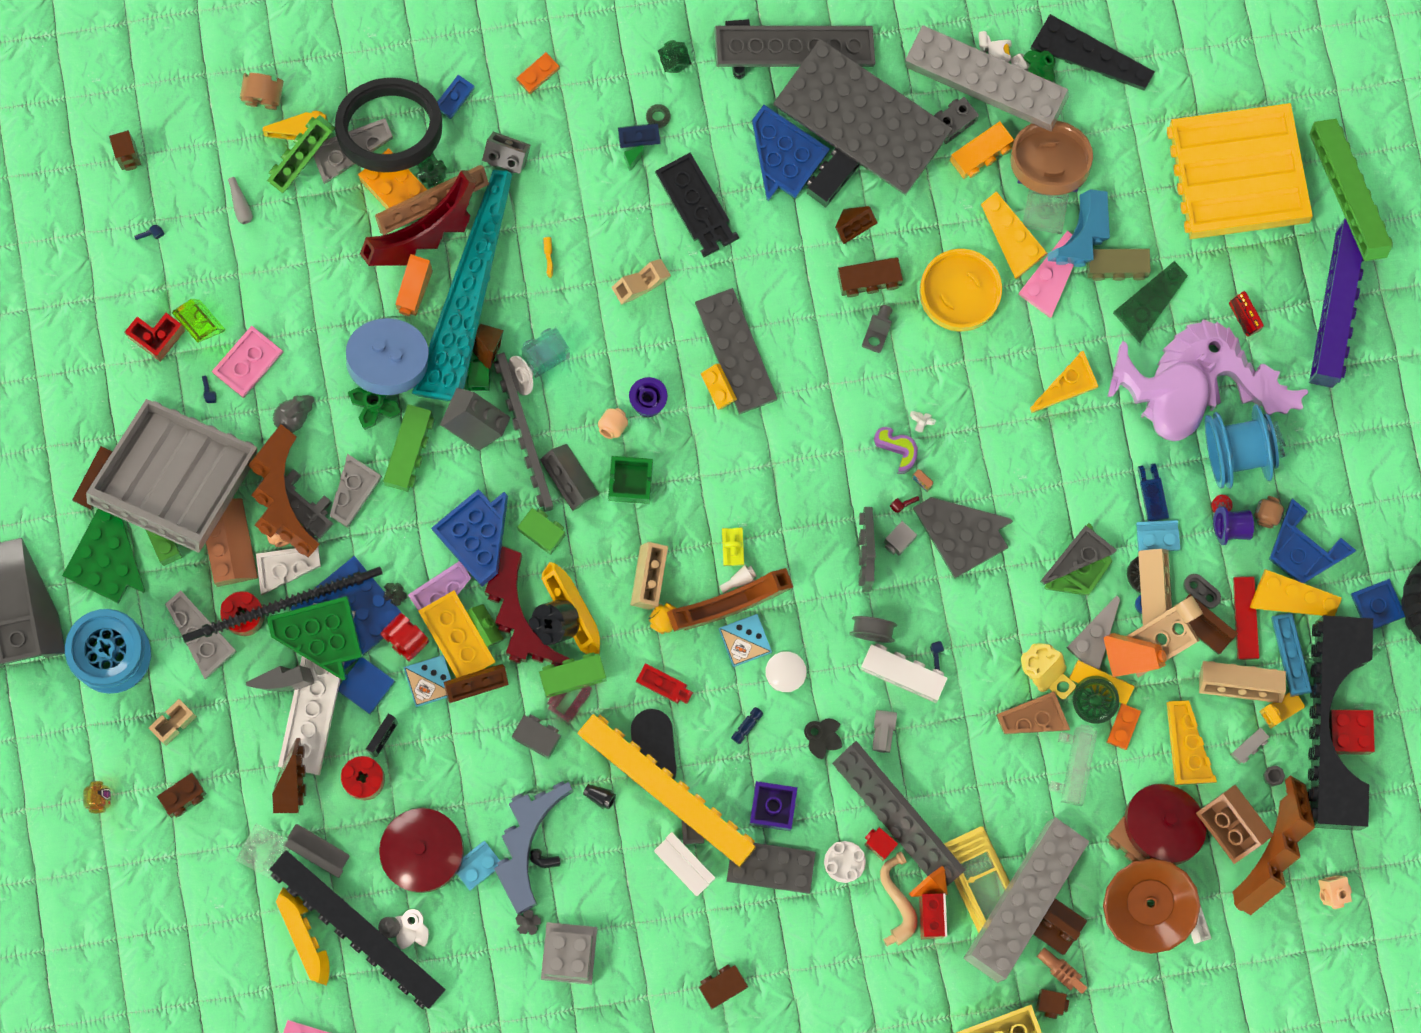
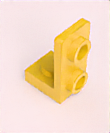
M1289 692L1284 695L1282 703L1273 702L1259 712L1271 729L1305 708V705L1299 696L1290 697Z

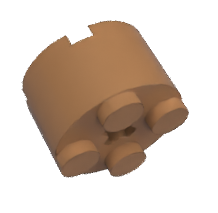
M244 73L240 99L247 106L257 107V104L265 105L266 109L277 110V106L280 105L284 81L277 78V82L271 79L272 76L265 74L249 73L248 76Z

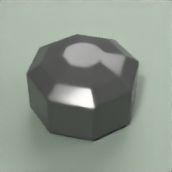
M1275 765L1266 768L1263 777L1266 784L1274 787L1282 784L1285 775L1283 769Z

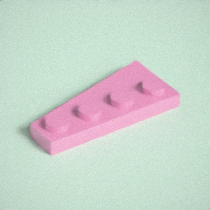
M1067 231L1053 250L1065 245L1073 234ZM1047 256L1018 295L1051 318L1074 265L1069 263L1057 265L1056 262L1048 261Z

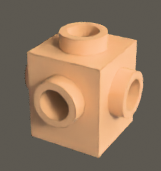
M1333 875L1318 880L1320 886L1319 895L1324 905L1338 909L1344 907L1345 903L1352 902V890L1348 884L1347 877Z

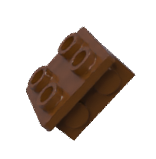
M1054 899L1033 935L1060 954L1065 955L1072 943L1080 936V931L1087 923V920L1057 899Z

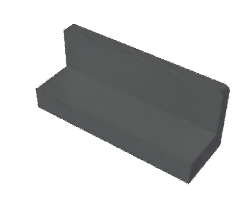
M567 444L551 449L540 459L572 511L578 509L587 500L599 495Z
M295 824L283 846L338 878L350 857L349 854L298 824Z

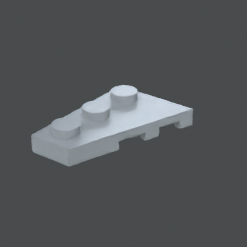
M347 454L345 460L346 463L330 513L331 518L347 528L382 478L380 474Z

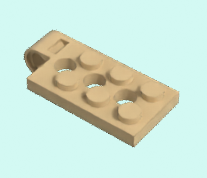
M1191 596L1127 636L1161 645L1162 650L1166 653L1167 661L1200 641L1189 622L1201 616L1203 612L1194 597ZM1176 623L1183 625L1184 632L1182 634H1178L1175 631L1174 626ZM1159 633L1166 635V644L1159 643L1157 639ZM1149 671L1139 672L1136 675L1139 678Z

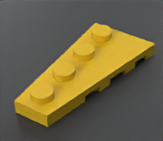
M997 191L981 204L1015 279H1018L1048 253Z
M1189 700L1167 702L1175 785L1216 783L1217 780L1212 773L1211 762L1204 750V742L1199 735L1198 725Z

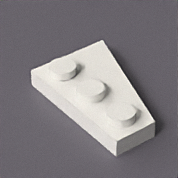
M319 547L309 558L300 554L296 548L256 554L261 595L321 567Z

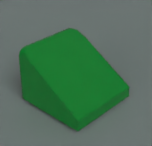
M643 145L624 152V159L629 171L634 168L644 155Z

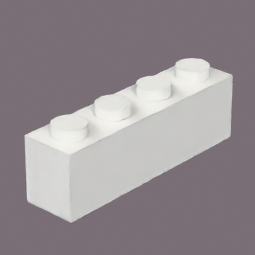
M871 644L860 669L934 703H937L947 680L942 671L926 669L925 664L916 660L910 662L906 660L905 655L898 652L892 654L887 651L885 646L880 644L875 646Z

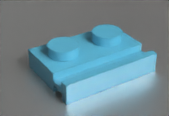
M1178 520L1136 523L1138 552L1152 549L1180 550Z
M483 841L463 857L457 875L471 891L495 872L494 868L498 866L497 863L500 860L488 844Z

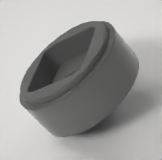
M384 917L379 922L378 929L386 938H394L399 934L400 924L395 917Z

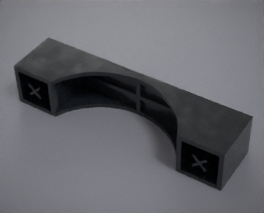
M1323 615L1312 625V636L1315 637V645L1313 644L1311 647V656L1314 657V665L1311 666V677H1314V686L1311 685L1312 692L1310 693V698H1313V706H1310L1309 716L1313 719L1312 727L1309 728V739H1312V747H1309L1308 759L1311 760V768L1308 769V781H1311V789H1308L1307 794L1315 828L1360 831L1368 827L1369 784L1353 775L1337 755L1330 735L1329 714L1333 697L1341 682L1350 672L1366 665L1372 660L1373 618Z

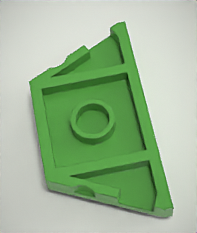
M1088 523L1087 527L1094 531L1093 526ZM1110 556L1047 583L1044 588L1046 590L1089 596L1112 563Z

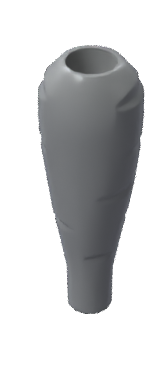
M231 177L228 179L236 218L241 224L250 223L253 218L252 211L238 186L236 178Z

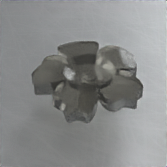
M387 583L384 586L386 591L383 598H385V601L391 600V604H394L395 607L400 606L401 602L407 599V594L403 592L404 588L401 584Z

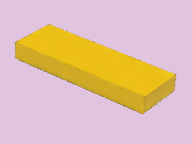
M1077 660L1069 677L1070 680L1125 705L1135 687L1080 660Z

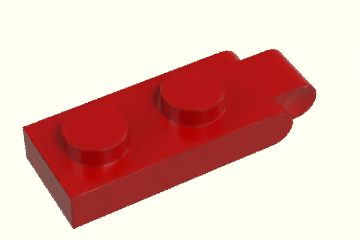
M646 663L636 680L637 684L677 704L679 701L688 704L693 692L686 689L687 684Z

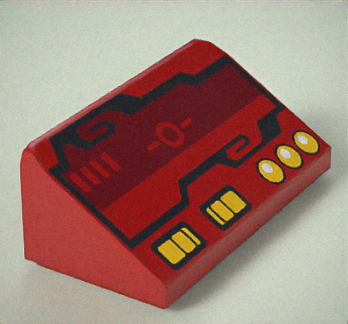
M1243 291L1230 300L1229 305L1246 336L1249 337L1261 331L1264 324L1247 293Z

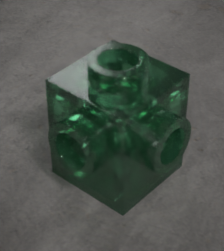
M671 40L658 50L660 61L666 73H679L692 64L685 42Z
M433 153L423 162L416 165L419 171L417 176L422 184L426 183L430 188L444 182L447 168L443 161H438Z

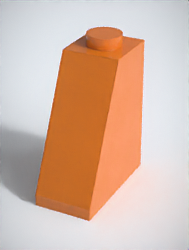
M410 254L395 304L399 313L405 316L417 315L433 272L430 260Z
M1116 633L1103 637L1112 677L1156 670L1166 666V653L1159 644Z

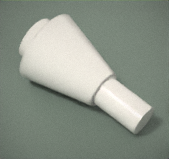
M745 564L730 578L731 580L719 587L725 593L733 587L743 586L755 581L754 578L757 575L752 566L747 567Z

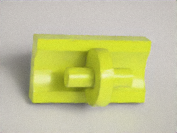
M722 528L723 566L744 565L743 529Z

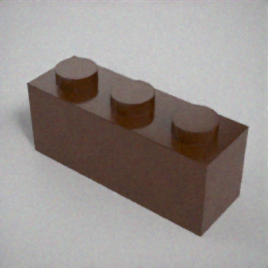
M898 257L838 267L837 271L841 295H847V297H855L862 292L873 294L879 292V289L885 288L887 290H895L902 285L903 281Z

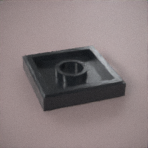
M387 714L366 748L369 754L374 757L379 755L398 725V721L391 714Z

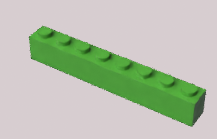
M1337 119L1314 122L1309 134L1364 261L1387 258L1393 247L1392 239L1386 232V226L1379 216L1378 207L1371 198V191L1367 189L1364 182V175L1360 173L1357 160L1352 155L1350 144L1344 137L1343 128L1339 125Z

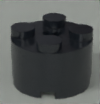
M554 600L541 604L534 610L532 618L529 620V626L544 645H552L571 639L577 634L579 629L577 618H579L576 608L569 601Z

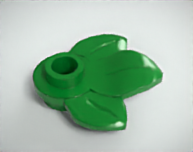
M1031 50L1023 56L1024 60L1030 64L1028 72L1048 81H1054L1055 73L1053 68L1055 66V58L1050 52L1042 51L1039 53Z

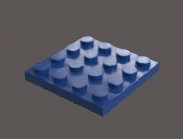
M353 556L316 587L319 588L320 585L325 586V583L331 584V581L336 582V579L342 580V577L348 578V575L353 576L355 572L359 571L362 573L367 570ZM373 578L363 581V584L348 586V589L344 587L342 591L338 589L336 593L332 591L331 595L326 593L325 597L321 595L319 599L315 597L314 601L309 599L308 603L306 601L302 605L298 603L297 607L293 605L291 608L292 611L311 606L313 603L318 604L348 596L351 610L355 611L354 622L362 656L383 640L380 633L401 613ZM358 659L344 662V670Z

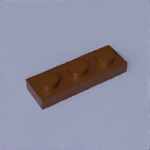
M100 446L72 499L73 502L89 510L93 509L94 506L87 504L86 492L113 451Z
M503 664L444 682L449 703L509 685L506 669Z

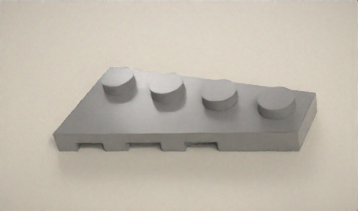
M181 590L165 604L181 635L201 629L202 625L205 624L212 625ZM219 631L218 634L212 633V636L208 638L203 636L186 642L205 680L237 652Z

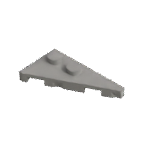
M1117 595L1067 647L1080 661L1100 669L1106 649L1103 637L1111 632L1120 598Z

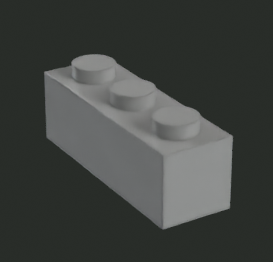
M1259 728L1230 755L1238 764H1244L1249 760L1248 756L1250 754L1254 755L1259 751L1258 747L1260 745L1263 747L1268 743L1267 739L1269 736L1262 728Z

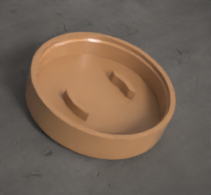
M1056 121L1051 132L1035 124H1030L1023 128L1016 136L1010 162L1016 178L1030 190L1045 195H1063L1078 189L1087 180L1093 161V150L1087 137L1079 129L1068 123Z

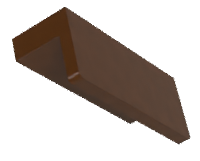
M1194 598L1203 614L1189 622V624L1202 642L1217 654H1221L1238 633Z

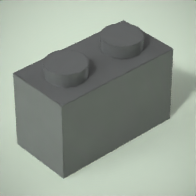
M531 714L529 717L524 715L514 731L512 739L549 759L561 739V735L558 734L559 730L549 724L547 727L540 724L541 720Z

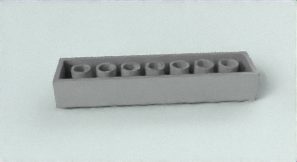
M922 25L905 59L908 69L1050 132L1069 97L1067 88Z
M1056 817L1048 821L963 959L997 983L1005 980L1089 841Z

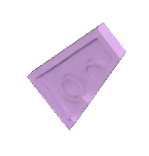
M458 561L408 594L417 610H420L453 590L458 595L471 579V576Z

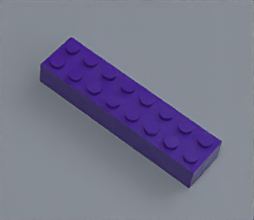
M1345 218L1335 233L1309 379L1311 384L1330 388L1340 383L1341 378H1344L1346 373V366H1343L1344 359L1348 358L1350 351L1347 342L1348 339H1351L1353 327H1350L1351 320L1355 319L1357 308L1354 307V302L1359 298L1360 288H1357V285L1363 276L1361 263L1362 261L1364 262V259Z

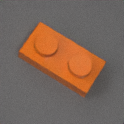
M545 52L522 72L516 80L531 94L557 72L560 66Z
M1122 703L1106 743L1127 750L1141 711Z

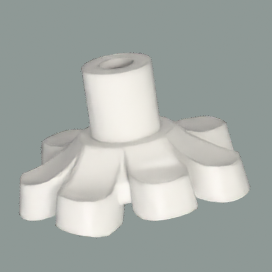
M910 412V417L917 422L915 430L918 432H923L926 425H934L936 422L935 419L931 418L932 415L926 413L923 416L920 412Z

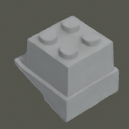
M547 922L541 980L592 985L597 927Z

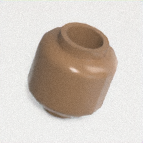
M1268 496L1267 499L1259 500L1254 513L1257 524L1273 528V526H1277L1280 523L1284 507L1279 503V499Z

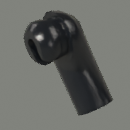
M532 849L530 851L531 856L529 858L531 862L539 867L551 868L560 866L559 856L545 858L541 856L542 852L540 849Z

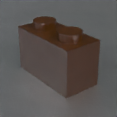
M129 130L109 136L115 159L122 170H134L138 165H141L135 141Z
M728 964L718 970L720 973L718 976L712 978L710 975L700 981L702 985L699 987V990L711 1010L748 988L735 965L730 967Z

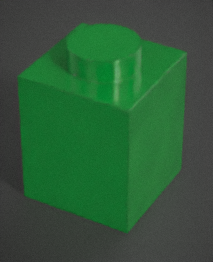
M474 359L473 362H470L468 368L469 391H490V368H486L479 359Z

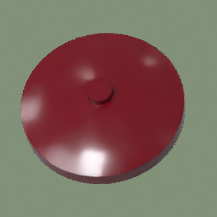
M1153 784L1138 791L1129 801L1124 816L1127 836L1140 854L1147 859L1153 858L1168 861L1174 865L1190 860L1199 852L1206 838V826L1196 814L1201 810L1198 803L1182 789L1168 784Z
M417 808L398 815L390 822L382 835L379 855L383 870L396 885L410 892L427 893L442 888L454 878L462 864L464 845L460 831L446 815L433 809Z

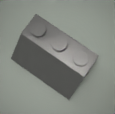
M456 388L440 425L476 450H481L503 435L510 417L475 392Z

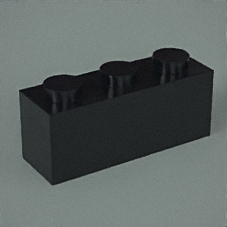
M837 148L831 153L833 157L829 162L825 160L820 166L819 171L821 172L816 177L812 176L807 183V194L825 208L860 166L859 163Z

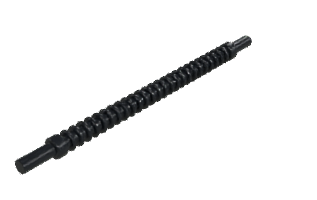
M377 567L362 573L358 571L353 573V576L348 575V578L342 577V580L336 579V582L331 581V584L325 583V586L314 587V590L309 588L308 592L303 590L302 594L299 592L296 596L292 594L291 598L286 596L285 600L280 598L279 602L276 600L273 604L269 602L268 606L263 604L262 608L258 606L256 610L254 608L250 612L246 610L245 614L240 612L239 616L235 614L233 618L229 616L227 620L223 618L221 622L218 620L217 623L212 622V625H202L201 629L183 634V641L186 643L203 636L208 638L212 636V633L218 634V631L223 632V629L235 628V625L246 624V621L252 622V619L258 620V617L263 618L264 615L268 617L269 613L274 615L275 611L280 613L281 609L284 611L286 607L291 609L292 605L297 607L298 603L301 605L304 601L308 603L309 599L314 601L315 597L319 599L321 595L325 597L326 593L331 595L332 591L336 593L338 589L342 591L344 587L348 589V586L353 587L354 584H363L365 580L382 575V569Z

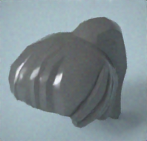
M296 395L292 400L280 403L273 414L274 425L278 428L282 424L292 433L299 430L306 421L308 413L312 410L314 397Z

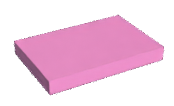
M251 326L212 370V373L244 398L282 355L283 350Z

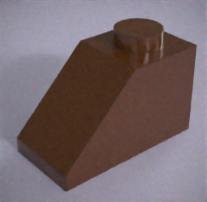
M480 324L477 329L472 352L486 368H491L500 349L504 330Z

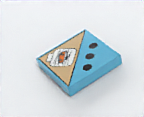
M758 614L719 628L733 667L772 653Z
M443 655L404 667L416 707L447 698L444 682L451 680Z

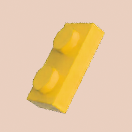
M715 364L700 373L717 409H723L737 400L720 364Z

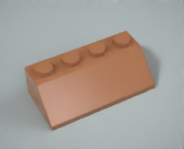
M232 499L206 541L213 580L217 587L258 579L243 499Z

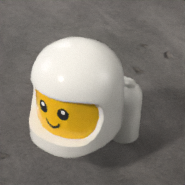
M986 31L979 32L980 50L985 53L988 51L989 55L1009 63L1011 60V40L991 42Z

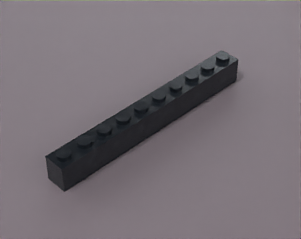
M287 850L270 867L269 870L273 872L270 876L279 884L283 881L289 886L286 890L295 898L299 895L304 899L302 904L311 912L315 909L320 913L318 918L326 925L331 923L336 927L334 932L342 939L347 937L352 941L350 946L358 953L363 951L368 956L366 960L374 967L379 965L384 970L382 974L388 980L392 981L395 979L400 984L398 988L404 994L408 995L411 993L416 998L414 1002L420 1008L424 1009L427 1007L430 1009L446 990Z

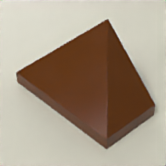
M869 206L843 209L835 228L842 243L845 244L877 224V221Z

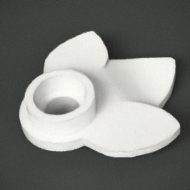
M410 909L403 916L395 917L400 924V931L396 936L400 949L409 947L414 941L423 947L426 946L429 939V930L423 924L424 918L420 911ZM410 916L415 918L414 924L410 922Z

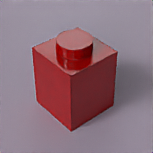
M880 827L876 831L872 829L866 835L865 839L868 841L864 844L882 861L898 845Z

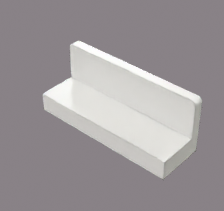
M672 832L654 850L658 857L695 896H698L715 880V877Z

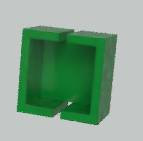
M612 456L608 500L650 504L653 459Z

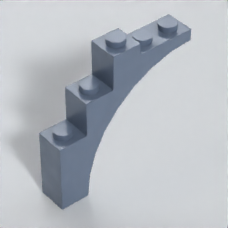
M562 781L553 786L554 790L548 793L543 791L535 795V800L531 801L528 794L525 796L519 794L511 799L512 802L509 803L520 826L516 828L514 825L504 831L505 834L502 835V838L512 859L505 858L497 863L498 866L494 869L518 915L537 905L531 890L528 874L532 840L547 813L560 800L574 792L569 782L565 784Z

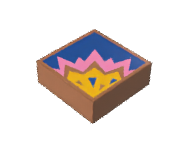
M920 469L913 474L912 479L928 492L933 485V481Z

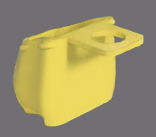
M1033 644L1021 656L1023 672L1032 679L1040 692L1050 689L1060 699H1066L1076 689V684L1064 675L1066 665L1063 654L1054 649L1050 644ZM1059 683H1068L1069 689L1066 692H1059L1057 690Z

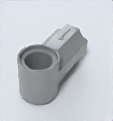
M876 710L873 751L890 753L892 735L896 726V712Z

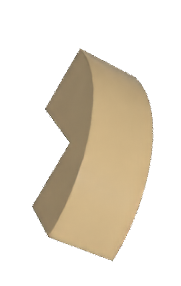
M658 259L648 263L640 272L622 277L611 288L620 303L624 304L656 288L671 275L663 261Z

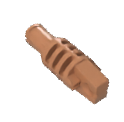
M1045 947L1036 956L1050 968L1051 974L1070 991L1074 987L1083 994L1088 988L1080 981L1083 977L1064 959L1055 957Z

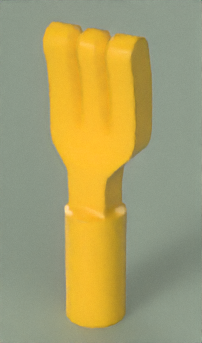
M545 237L543 242L544 254H546L547 259L546 273L548 278H552L551 237Z

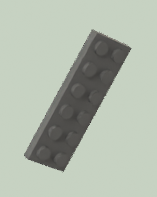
M731 288L696 301V308L717 361L721 365L737 398L734 403L739 415L777 401L776 394L734 289Z

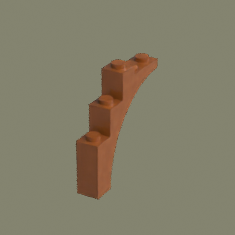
M280 424L248 465L254 473L264 478L251 495L259 504L267 507L255 526L259 528L261 533L268 535L270 538L277 533L283 541L290 543L300 554L309 558L320 544L306 532L297 520L286 494L284 479L286 459L297 436Z

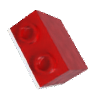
M922 894L919 897L921 940L946 938V895Z

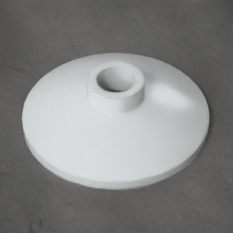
M513 356L509 359L508 366L516 390L522 395H528L533 390V371L520 356Z

